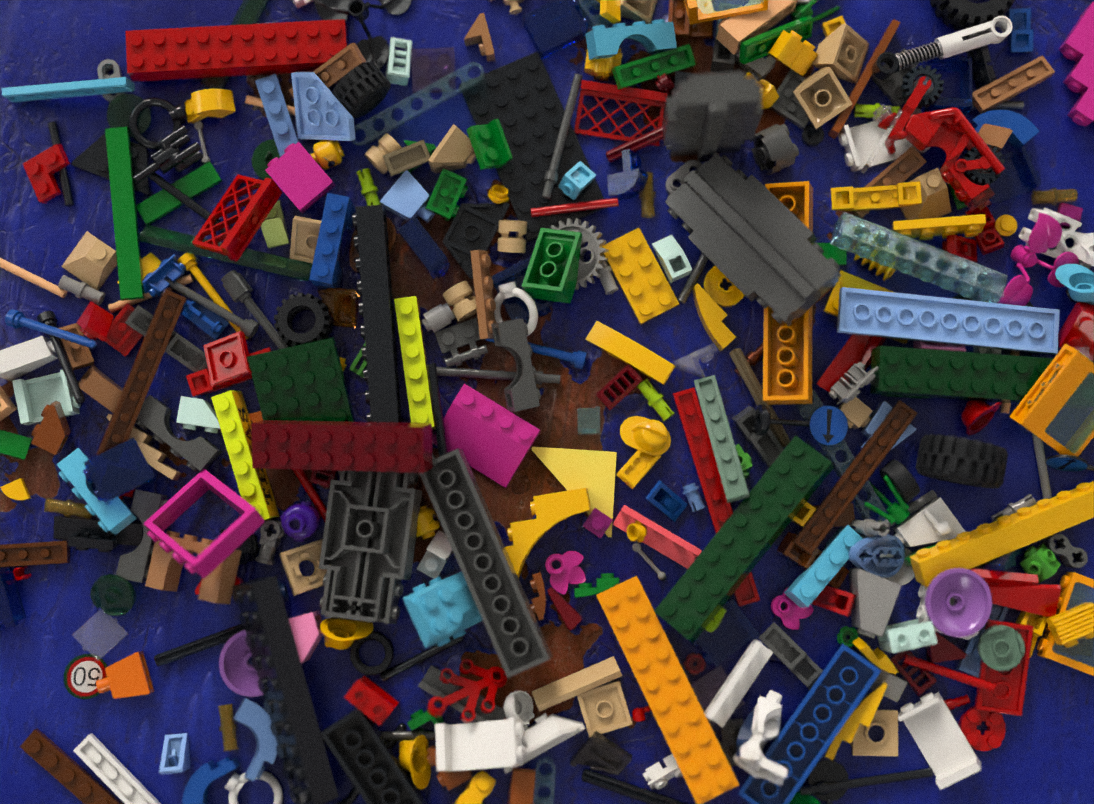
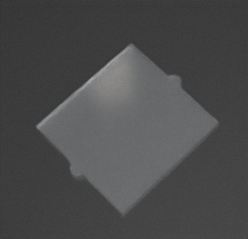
M103 608L72 634L83 646V651L87 650L97 661L128 635L117 623V619H113Z

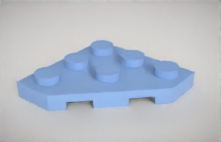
M314 72L291 73L298 139L356 140L354 117L332 94Z

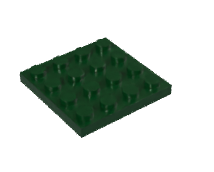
M334 337L247 357L263 420L355 422Z

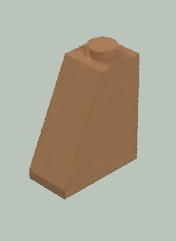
M91 365L78 381L79 388L113 413L123 389L97 367Z

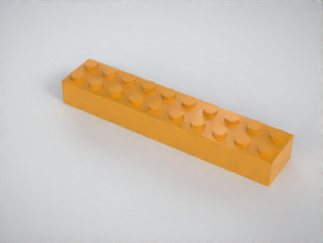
M810 182L765 184V187L813 232V188ZM813 306L800 318L793 319L789 327L784 322L779 324L771 316L773 311L767 307L764 309L763 401L767 405L812 404Z
M632 577L597 594L596 597L696 804H702L738 786V781L638 577Z

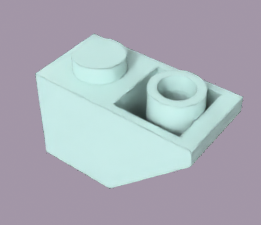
M672 235L652 243V247L670 283L690 275L692 267L683 249Z
M181 396L176 422L183 424L184 429L196 430V427H204L205 432L218 434V430H221L218 418L208 401Z

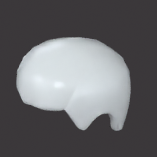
M517 690L506 697L503 709L507 719L509 717L520 718L523 725L530 724L529 721L535 717L532 697L527 692Z

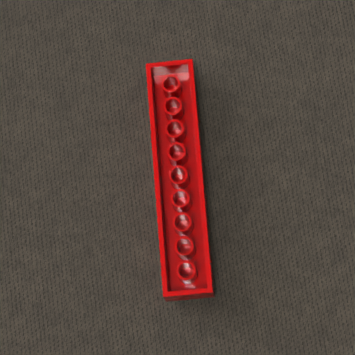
M345 19L125 31L127 74L133 82L313 72L348 46Z

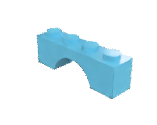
M665 19L654 20L652 24L638 21L632 23V26H626L625 23H617L612 25L613 28L597 25L593 26L592 30L585 34L589 60L610 58L618 54L619 46L624 39H634L640 42L648 54L662 53L677 48L673 22H665Z
M77 448L56 464L61 470L58 474L66 483L69 481L74 486L71 489L79 499L84 498L88 503L85 505V508L92 516L96 514L100 518L98 524L106 533L110 531L117 535L137 519L119 497L101 499L95 496L92 489V480L97 468L82 450Z
M849 525L840 527L826 543L825 549L815 562L794 580L784 594L800 608L808 607L847 562L850 548L863 538Z

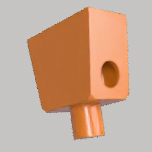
M143 651L136 652L106 667L107 677L96 681L98 692L104 693L111 690L114 699L155 692Z

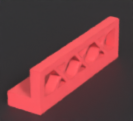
M623 505L612 524L627 533L629 524L635 523V521L643 523L647 529V535L642 543L686 569L692 565L696 557L702 552L699 548L626 505Z

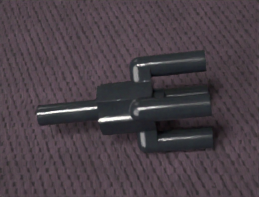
M184 125L160 140L159 144L162 149L151 156L153 163L133 176L137 184L158 170L165 174L174 168L180 173L203 158L199 151L201 147L198 142L193 143L180 152L179 148L190 142L189 137L186 135L188 130Z

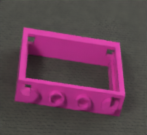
M203 469L143 524L149 530L146 534L154 543L159 541V546L167 554L172 552V557L180 565L184 562L186 564L184 567L191 574L196 572L205 579L265 521L255 507L207 470ZM211 490L242 516L197 558H194L163 531L204 493Z

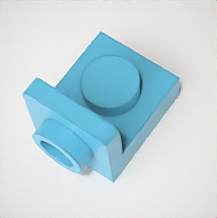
M579 161L563 176L558 187L565 195L575 200L580 192L594 180L596 174Z

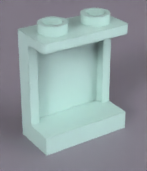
M60 370L59 373L29 380L17 379L12 381L21 424L29 426L41 423L44 418L41 416L43 409L47 404L50 405L55 401L61 403L65 417L80 414L79 408L81 404L76 403L63 370Z
M918 618L887 625L883 637L877 636L880 650L896 653L937 644L933 623L931 621L918 623Z

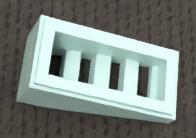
M394 37L390 39L386 78L391 84L406 86L408 83L412 41ZM395 47L406 49V51L395 50Z

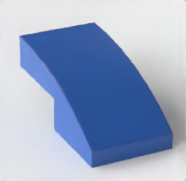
M1031 8L1008 9L1007 17L1011 20L1013 26L1011 33L1008 35L1010 53L1033 52Z

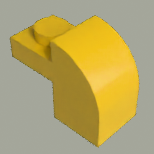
M215 88L199 90L191 93L192 98L184 102L188 123H195L208 116L224 118L235 112L231 90Z

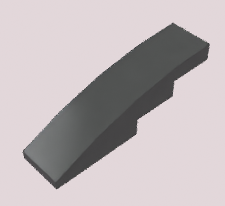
M137 305L125 323L145 337L153 315ZM173 330L165 352L194 373L206 369L205 352Z
M774 622L759 639L810 690L823 670Z

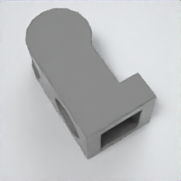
M740 51L735 54V62L746 72L752 73L754 77L756 76L758 81L764 79L776 63V60L769 55L767 59L762 57L744 65L739 62Z

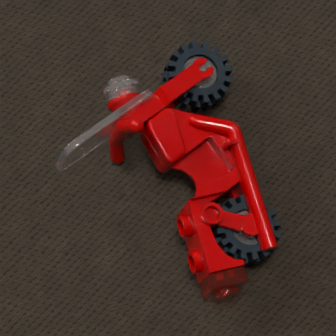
M923 65L918 66L917 69L914 67L906 74L900 87V91H903L901 93L902 98H906L903 108L899 109L896 114V112L893 113L891 111L892 107L890 105L885 107L883 104L873 112L875 116L872 120L874 122L877 121L878 128L886 131L861 172L865 174L883 144H885L889 154L896 152L894 142L903 139L909 141L920 151L925 150L927 147H939L946 154V160L939 170L942 179L952 186L956 197L961 202H964L971 212L977 208L981 211L992 203L989 199L995 195L989 185L994 183L1001 176V172L1005 170L1003 166L1005 161L1001 159L1002 153H997L998 149L996 147L991 149V145L984 142L961 110L956 107L912 115L917 106V109H922L923 106L928 108L930 105H933L940 97L944 88L942 87L944 81L940 80L942 76L940 73L936 74L937 70L935 68L930 70L928 65L923 68ZM965 148L968 152L963 159L957 160Z

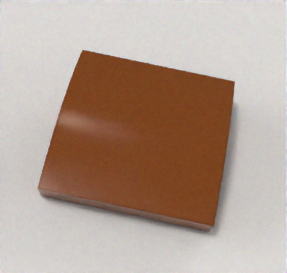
M669 0L668 22H673L675 38L713 39L714 20L690 25L684 0ZM711 0L712 6H713V10H714V9H715V0Z

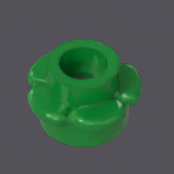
M842 627L839 630L840 633L837 634V641L851 648L854 646L852 642L858 638L857 630L853 627Z

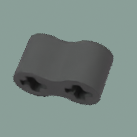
M1053 534L1042 541V544L1044 543L1048 549L1057 555L1066 567L1081 568L1088 561L1087 553L1081 548L1072 546L1068 538L1062 534Z

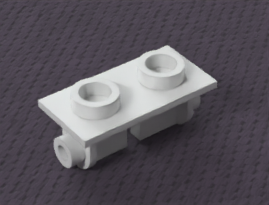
M673 754L663 759L667 766L664 769L659 762L645 769L646 772L643 773V776L652 790L663 788L668 784V780L673 777L679 778L683 776Z

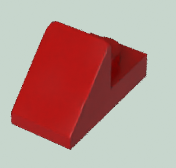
M955 234L948 235L947 241L942 243L943 262H977V241Z
M826 585L811 604L850 617L856 595Z

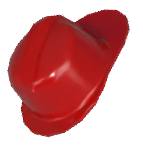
M983 400L968 401L961 415V420L967 428L966 433L973 435L982 430L992 420L1002 403L998 402L991 406Z

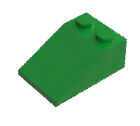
M548 228L540 229L522 283L523 289L532 298L571 303L577 284L582 233Z

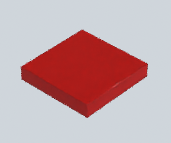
M239 331L203 345L212 387H219L252 373L247 359L249 352L244 332Z

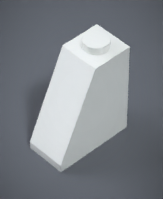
M40 336L0 350V378L12 381L58 359L51 340Z
M941 497L933 499L893 528L894 536L899 538L905 547L949 540L957 537L959 533L966 532ZM928 509L938 520L939 524L946 521L951 528V532L944 536H938L935 533L932 522L923 511Z

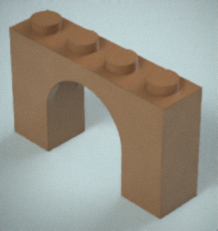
M168 530L166 532L170 538L189 554L196 552L200 555L215 541L202 538L200 542L197 541V536L184 534V538H182L179 532ZM158 541L154 544L145 586L177 592L184 562L180 565L172 557L173 553L167 554L159 546L160 542ZM241 550L232 552L205 579L202 578L198 599L218 604H230Z

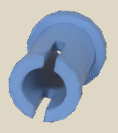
M695 482L682 487L684 490L682 493L686 495L692 512L705 508L698 492L699 486H696Z

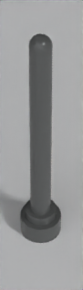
M168 278L166 279L170 283L169 288L237 325L244 332L245 336L253 338L258 331L260 324L253 319L244 320L177 281L173 283Z

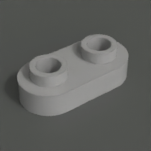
M106 59L99 64L97 70L99 79L122 77L121 68L114 60ZM110 70H114L112 75H108ZM125 92L117 93L115 96H111V94H102V96L110 103H119L123 100Z
M690 160L671 174L665 184L667 193L670 195L679 188L673 186L674 181H678L682 185L685 177L690 173L689 169L694 167L697 170L702 164L697 160Z

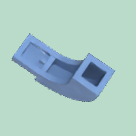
M245 698L242 700L232 720L249 728L255 736L256 752L243 777L254 782L256 778L260 779L265 770L264 762L268 764L274 763L278 744L276 737L271 732L269 714L258 704Z

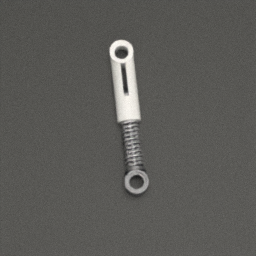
M997 16L992 21L936 38L933 43L930 42V44L927 43L926 45L915 47V49H908V51L905 50L896 54L884 52L874 62L872 73L876 78L886 80L902 68L915 66L916 63L919 65L920 62H927V60H934V58L937 59L938 57L939 59L948 58L991 43L999 44L1011 33L1013 28L1012 22L1006 16ZM995 27H999L1002 33H998ZM881 63H887L890 69H884Z

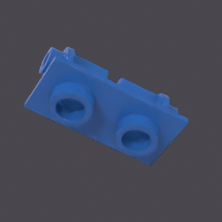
M175 254L169 259H164L153 273L150 272L144 277L142 284L145 294L149 292L152 297L160 296L164 289L170 286V283L166 281L167 278L174 283L185 273L186 267L182 263L177 264Z
M187 300L184 303L183 307L185 310L181 314L215 340L229 324L221 316L194 301L190 302Z

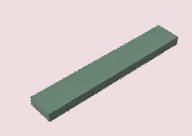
M712 375L694 380L727 503L749 498V492L716 377Z

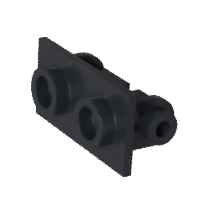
M988 45L966 51L976 89L988 85L997 79L993 65H987L991 61Z

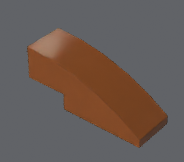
M788 532L777 548V551L807 570L820 556L822 551L816 549L811 556L792 542L797 535ZM842 566L828 584L839 589L849 570Z

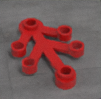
M464 659L459 665L460 672L465 675L471 673L483 679L475 682L455 675L449 668L443 669L439 676L442 683H451L463 688L443 698H431L427 705V711L431 716L440 717L447 706L469 696L466 707L461 713V720L464 723H471L476 716L474 710L480 690L487 687L486 699L482 701L480 709L485 714H490L494 710V699L497 689L502 688L507 682L505 671L497 666L487 670L475 666L469 659ZM463 664H468L470 669H464ZM448 673L451 678L446 679L443 674ZM493 674L499 675L500 679L495 680ZM439 702L441 708H436L434 703ZM489 703L491 709H486L484 704ZM464 713H470L472 718H466Z

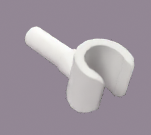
M928 509L923 511L932 522L935 533L938 536H944L951 532V528L946 521L939 524L938 520Z

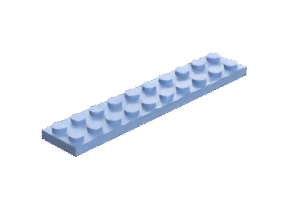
M841 287L839 291L837 333L1054 355L1058 353L1060 310Z

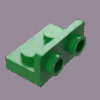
M494 119L488 124L470 126L466 129L481 170L500 168L512 160L511 150L499 119Z
M443 168L425 209L444 217L446 221H449L451 217L455 218L460 207L456 205L459 197H464L468 188L465 185L467 179Z

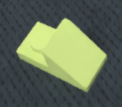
M280 200L275 203L261 225L268 248L290 244Z

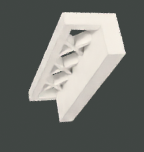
M753 639L704 711L705 716L723 728L773 652L758 640Z

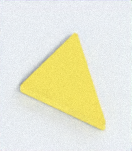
M532 447V451L567 491L588 488L591 510L586 511L588 515L596 508L613 520L617 452ZM612 523L605 532L607 537H612Z

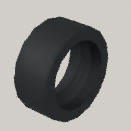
M891 460L879 470L885 484L887 485L884 476H888L905 503L920 493L918 483L899 461Z
M372 632L367 637L355 640L350 649V659L353 666L365 675H377L385 671L391 665L394 657V648L391 641L379 632ZM368 640L380 642L385 649L384 660L375 667L365 665L359 657L361 645Z

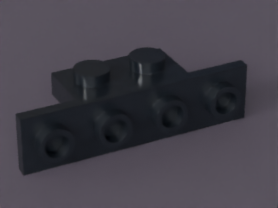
M55 516L53 539L68 540V546L76 547L77 550L95 548L99 552H111L119 544L139 546L143 538L142 523H131L117 535H114L110 531L106 533L98 524L100 520Z

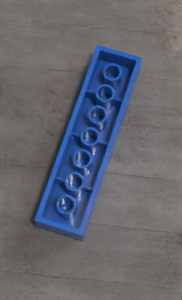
M842 643L764 754L766 759L787 768V777L784 779L782 786L763 778H754L750 774L738 794L751 804H789L876 680L881 670Z

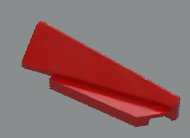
M852 334L817 381V385L830 392V388L840 377L850 383L844 377V373H847L853 364L858 362L865 365L864 371H866L871 363L872 349L882 346L886 338Z
M969 569L981 576L988 585L992 596V604L1045 617L1056 615L1061 592L1060 585L1038 584V575Z

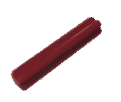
M662 126L607 151L606 157L608 161L614 162L662 140Z

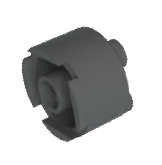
M775 124L754 134L753 139H750V143L754 141V148L751 149L753 157L761 170L766 169L768 171L767 175H772L793 165L796 157L799 156L798 147L792 143L789 137V130L785 124Z

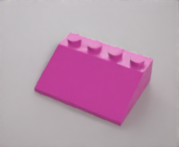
M466 384L460 389L443 419L447 452L462 449L469 466L505 488L540 433V429ZM435 433L432 439V443L437 446V438Z

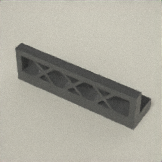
M433 665L430 666L418 687L434 697L441 698L463 688L451 683H442L439 678L441 670ZM446 673L443 674L444 678H451L450 675ZM479 694L474 710L476 714L474 721L503 720L505 717L504 709L495 704V708L490 714H485L481 711L480 705L486 698ZM469 696L449 706L462 713ZM489 703L484 704L486 709H491ZM464 713L465 716L472 718L470 713Z

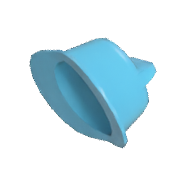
M1065 264L1056 269V279L1068 288L1071 299L1091 305L1094 304V272L1078 264Z

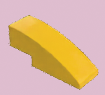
M697 283L692 291L698 316L712 342L722 351L736 336L722 322L727 317V314Z

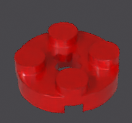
M974 705L963 713L959 720L960 729L970 746L976 750L989 751L993 748H998L1005 737L1006 724L1001 713L976 710ZM982 721L988 727L983 734L977 729V725H981Z

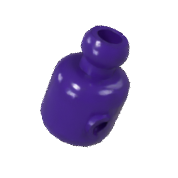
M310 501L297 503L289 507L280 516L284 532L289 537L294 538V541L304 542V539L312 536L320 526V514L311 505L312 502Z

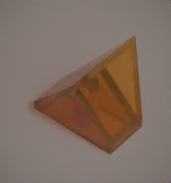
M329 288L317 291L323 303L331 312L334 326L356 328L360 294L357 290Z

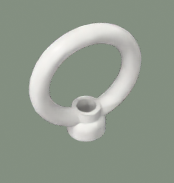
M515 281L499 285L500 292L494 299L496 304L494 311L495 321L497 323L503 322L500 313L502 302L506 298L518 297L524 301L529 310L528 335H526L528 337L535 330L538 322V310L534 300L527 292L517 288Z
M264 771L260 779L266 781L272 787L274 792L273 804H282L283 790L281 784L272 774ZM234 773L224 787L229 791V804H238V792L244 783L249 781L243 778L245 773L241 775Z

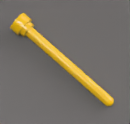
M192 251L183 254L177 262L182 263L187 271L190 270L215 304L232 313L198 268L197 258ZM229 322L236 332L241 331L240 327Z

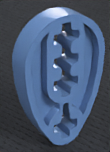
M888 534L886 536L875 535L861 539L849 550V559L857 568L883 578L894 576L902 567L905 558V548L901 540ZM879 553L884 554V555H886V554H892V555H894V557H891V558L883 557V558H881V557H877L876 554H879Z

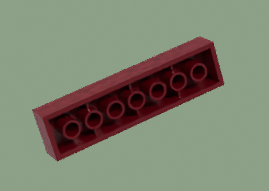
M261 420L251 423L253 468L425 473L433 469L432 423Z

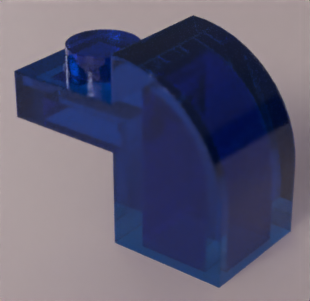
M631 149L622 150L623 172L607 175L609 197L618 198V201L637 196L642 192L647 183L648 173L640 169L641 159Z

